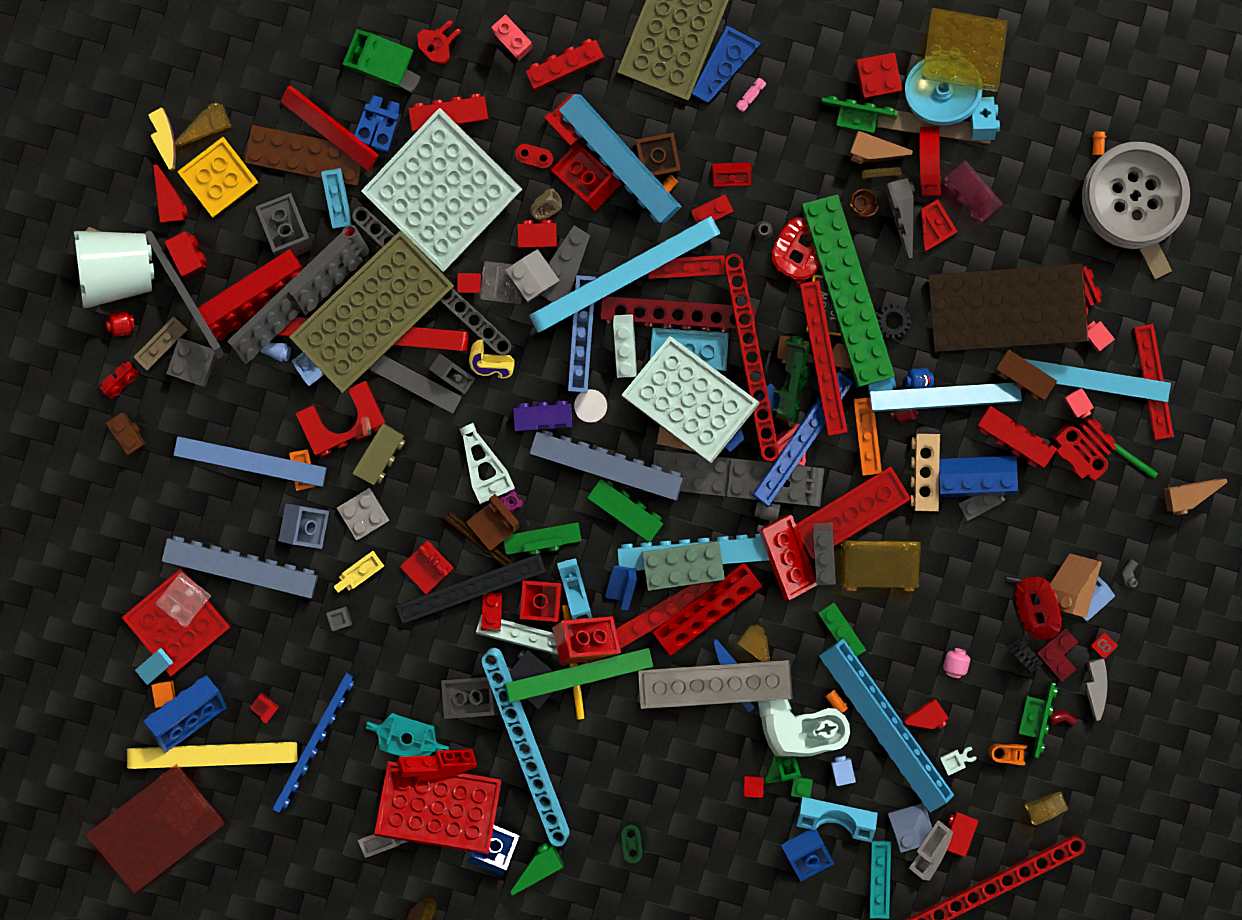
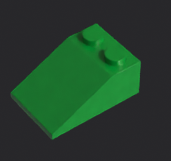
M546 842L537 847V852H535L511 887V895L522 891L563 868V861L553 844L548 845Z

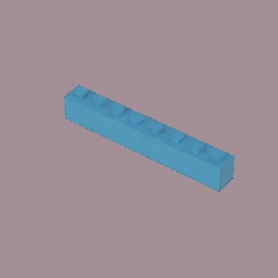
M574 94L559 109L563 114L561 116L563 120L575 127L574 132L580 138H585L589 149L593 152L596 151L601 156L599 158L605 166L609 165L612 168V174L626 184L624 187L629 193H634L638 197L637 202L643 208L647 207L654 221L666 223L682 207L581 95Z

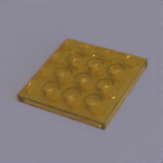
M932 8L921 79L998 92L1008 21Z

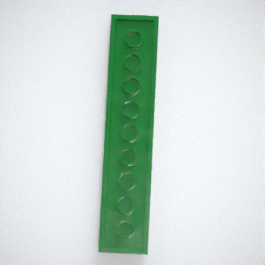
M838 194L802 204V212L857 388L894 378L893 368Z

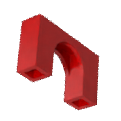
M367 381L348 389L358 411L356 424L348 432L336 434L329 431L324 426L314 405L296 413L315 455L320 454L323 457L331 453V448L337 446L340 449L349 444L348 440L355 438L357 441L366 437V432L372 430L374 433L380 429L382 424L386 423Z

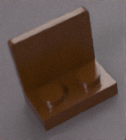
M496 494L489 498L490 503L467 521V525L489 551H492L520 528L518 520Z

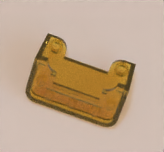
M843 540L841 586L846 587V591H857V587L903 588V591H915V588L919 587L921 542Z

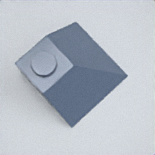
M923 803L888 813L901 853L920 847L932 830L927 808Z

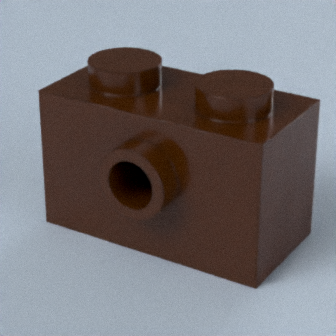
M120 413L106 423L127 455H132L146 445L139 434V427L135 422L132 423L126 413Z

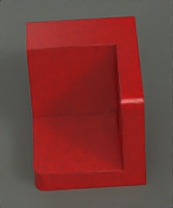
M458 273L457 293L481 292V274Z
M263 693L259 694L250 707L265 723L271 719L279 708L276 703Z

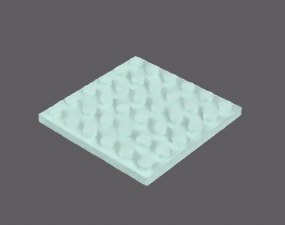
M439 108L364 187L362 192L444 272L523 189Z

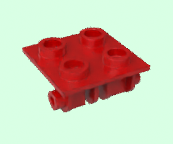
M428 540L400 566L425 594L454 569Z

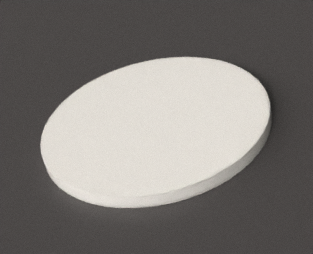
M590 389L587 393L581 392L577 396L574 409L581 420L596 422L605 415L607 401L599 391Z

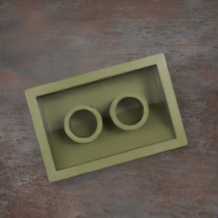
M382 424L353 474L373 485L377 482L380 484L386 475L383 471L386 466L390 467L396 457L393 455L396 450L400 451L405 443L403 438L405 436L388 425Z

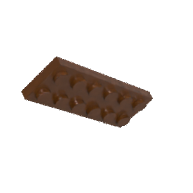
M252 125L244 162L322 179V171L341 168L344 184L358 186L362 168L360 164L331 141Z

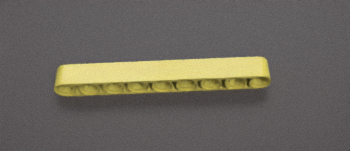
M297 742L174 746L166 753L160 747L126 749L128 769L298 762Z

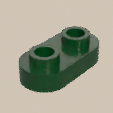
M628 824L621 831L623 856L627 862L637 863L642 858L640 830L636 825ZM632 830L635 834L633 837H629L627 832ZM633 849L637 853L635 856H631L629 851Z

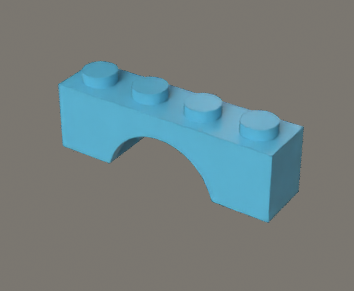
M802 797L798 811L797 827L816 830L821 824L837 823L847 828L853 839L872 842L876 830L877 813Z

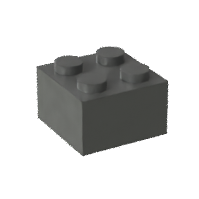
M179 337L166 374L206 387L216 355L212 348Z

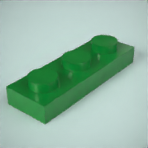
M834 602L818 612L837 642L844 639L856 657L866 651Z

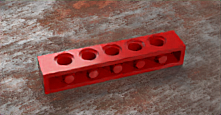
M745 563L724 577L725 580H720L653 631L670 656L762 587Z

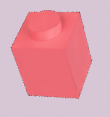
M1093 321L1088 325L1089 342L1097 352L1115 340L1101 321L1097 323Z
M1082 388L1063 398L1075 418H1085L1091 414L1090 410L1094 408Z

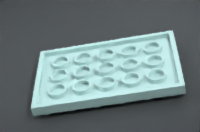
M669 336L622 394L623 398L709 463L713 462L759 405L756 399L671 336Z

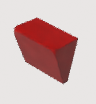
M745 776L743 796L763 798L764 777Z

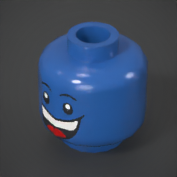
M926 368L911 369L904 378V384L908 389L931 388L934 385V376Z

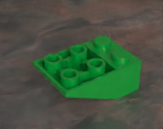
M356 29L342 65L353 72L400 86L414 50L372 33Z

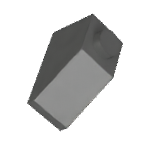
M441 354L438 355L429 370L463 394L467 392L475 380L473 376Z

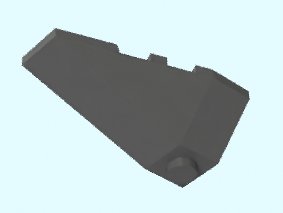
M908 178L887 183L884 188L906 257L911 259L913 257V193H915V188L912 181L909 182Z

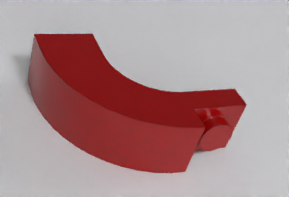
M939 126L920 127V180L922 196H941Z

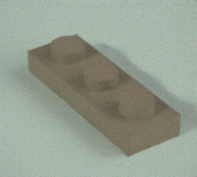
M173 316L134 358L148 371L188 329Z

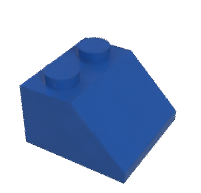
M494 825L489 855L470 852L467 862L503 875L507 870L519 835Z
M807 830L781 845L801 882L834 864L817 830Z

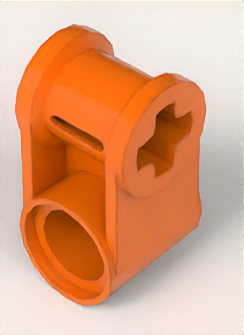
M993 744L989 748L988 753L991 759L999 763L1025 765L1024 750L1027 748V745ZM1001 748L1003 750L1002 756L995 758V750Z

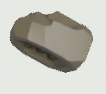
M553 188L546 190L531 205V216L542 220L557 213L562 208V200L559 194Z

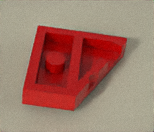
M938 199L921 209L925 251L958 232Z

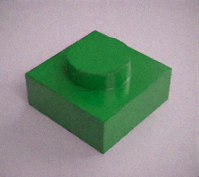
M794 778L791 796L810 798L813 779Z

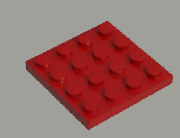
M182 568L122 617L152 654L162 648L173 663L166 669L170 676L174 675L230 628V625Z

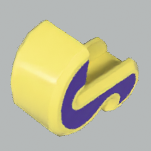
M483 339L477 340L472 345L469 364L476 374L490 376L498 373V378L501 379L509 378L513 374L515 361L510 355L484 354Z

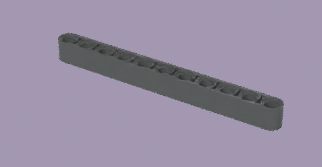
M358 207L354 210L353 220L382 247L385 246V240L388 237L395 236L366 208ZM360 211H364L367 214V218L364 221L357 220V214ZM374 224L381 226L380 233L376 235L371 233V227ZM452 288L450 290L452 293L451 297L447 300L441 299L440 301L495 352L500 355H507L512 348L510 341ZM459 302H463L466 305V309L462 313H458L455 310V306ZM473 315H477L480 318V322L476 326H472L469 322L470 317ZM487 328H491L494 331V336L490 339H486L483 335L484 330ZM501 341L508 343V349L505 352H500L497 348L498 343Z

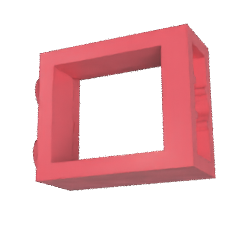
M506 14L491 27L493 34L518 61L533 49L532 42Z

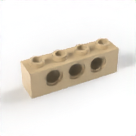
M915 434V438H912L911 447L915 449V457H911V468H914V476H911V487H914V495H911L910 506L914 507V511H938L940 434ZM923 448L930 450V456L927 459L922 458L920 455V451ZM922 467H927L930 470V474L926 478L920 475ZM923 486L929 488V495L926 497H922L919 493L920 488Z

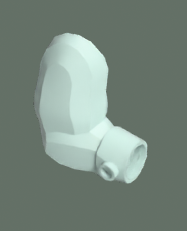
M788 699L758 701L763 731L768 745L775 756H813L841 749L848 742L850 735L849 723L845 715L837 709L827 708L814 714L794 716L790 711L791 706Z

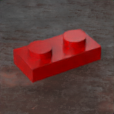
M726 194L691 211L696 223L710 216L716 221L734 212Z
M502 593L483 594L482 631H501Z

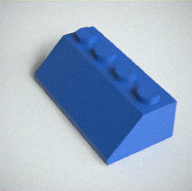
M1017 456L940 459L941 497L1018 494Z
M206 675L198 679L187 690L181 691L176 698L166 702L158 711L151 713L144 720V723L162 751L166 753L227 709V706L220 691Z

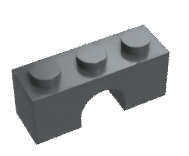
M833 522L813 523L816 584H836Z

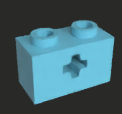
M982 97L979 106L970 116L972 140H995L996 132L1000 131V122L996 120L998 105H994V97Z

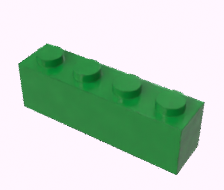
M607 478L604 481L600 479L587 498L648 542H651L663 525L660 522L662 518L654 512L651 514L646 512V506L639 501H636V503L632 502L629 499L631 495L621 489L618 492L613 488L615 484Z

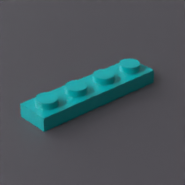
M891 841L871 842L870 918L889 919Z

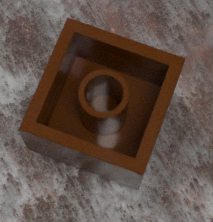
M674 133L637 139L635 141L639 160L654 177L681 172Z

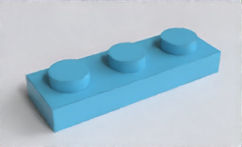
M341 168L322 171L321 175L332 228L352 225Z

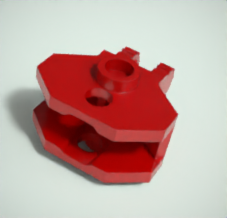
M451 20L447 21L440 29L437 28L435 31L422 29L417 34L419 49L432 63L446 64L450 60L449 47L452 45L451 42L461 33V30L458 28L448 38L443 34L452 26L453 22ZM433 47L434 51L429 52L428 49Z

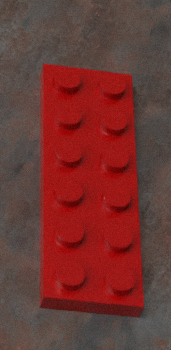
M890 466L798 522L796 527L802 543L812 559H814L813 523L833 522L835 546L911 500Z

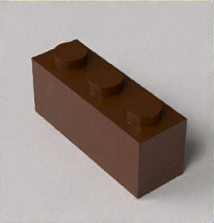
M1009 349L996 367V370L999 371L997 373L998 376L1004 380L1010 378L1014 381L1013 385L1022 391L1024 388L1031 392L1029 396L1037 401L1040 399L1045 400L1057 380Z

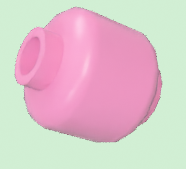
M955 648L954 651L947 652L943 668L947 675L961 678V676L967 674L971 659L966 655L965 650Z

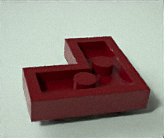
M1064 628L1036 652L1061 682L1076 670L1065 654L1078 641L1067 628Z

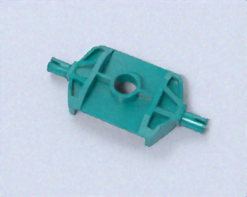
M392 713L382 725L367 722L369 726H366V729L377 732L380 750L406 757L429 756L435 751L449 750V746L436 742L434 725L418 722ZM405 733H409L412 736V742L409 744H405L401 739Z

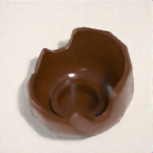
M867 189L853 192L849 198L850 211L860 218L875 215L879 209L877 196Z

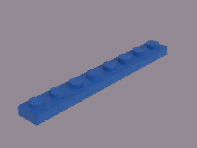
M836 371L842 400L853 382L840 371ZM821 395L817 398L751 494L765 506L770 505L825 425Z
M346 672L279 795L273 810L280 812L281 809L285 810L288 806L290 792L295 793L299 782H297L300 775L304 776L309 767L306 765L308 759H313L318 750L315 748L317 742L320 741L322 743L327 734L324 729L327 724L331 726L336 717L333 714L336 707L340 709L345 700L342 697L345 691L349 692L354 684V681H352L353 675Z

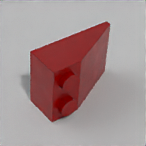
M577 142L551 169L560 180L594 211L621 185L620 181Z
M613 616L565 620L552 628L560 665L580 663L621 653Z

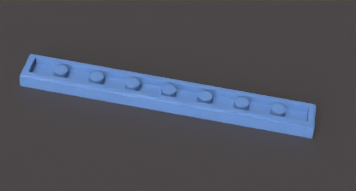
M177 437L174 456L322 487L327 467L183 437Z

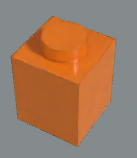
M173 681L151 685L155 708H162L166 702L176 698Z

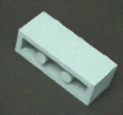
M615 315L613 327L617 378L636 377L637 363L633 315Z

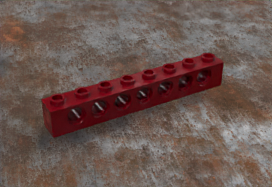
M607 296L602 298L601 320H604V324H613L616 307L623 306L626 309L625 315H633L634 326L635 322L643 323V327H654V324H662V328L673 329V325H680L681 329L692 330V326L700 327V331H711L712 328H719V332L731 333V329H736V325L730 322V316L734 314L732 305ZM638 307L645 310V315L642 318H637L634 315V310ZM751 307L755 324L756 307ZM662 309L664 317L662 319L654 318V310ZM675 310L682 311L683 319L680 321L674 320L672 313ZM698 311L702 314L703 318L700 322L692 320L693 312ZM713 313L721 315L722 320L720 323L716 324L711 321ZM741 315L740 323L742 325L749 324V317Z

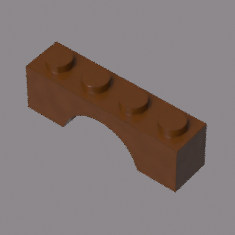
M779 336L776 359H780V363L786 364L789 346L785 344V341L791 338L789 336ZM837 343L832 349L835 367H837V371L848 372V369H851L845 346L844 344ZM808 353L806 366L810 367V364L815 363L813 355Z

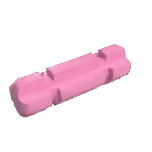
M758 78L754 82V86H751L742 97L743 99L736 104V107L744 112L748 104L752 103L766 83L761 78Z

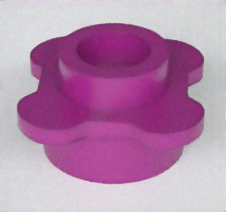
M510 491L507 496L500 498L511 513L523 504L522 500H519L516 496L515 491Z

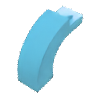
M576 558L557 563L572 619L592 618Z

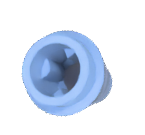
M269 342L267 346L261 349V353L283 362L288 361L291 347L287 346L286 343Z

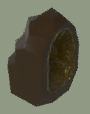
M425 897L421 902H418L413 909H410L406 920H432L437 908L435 899Z

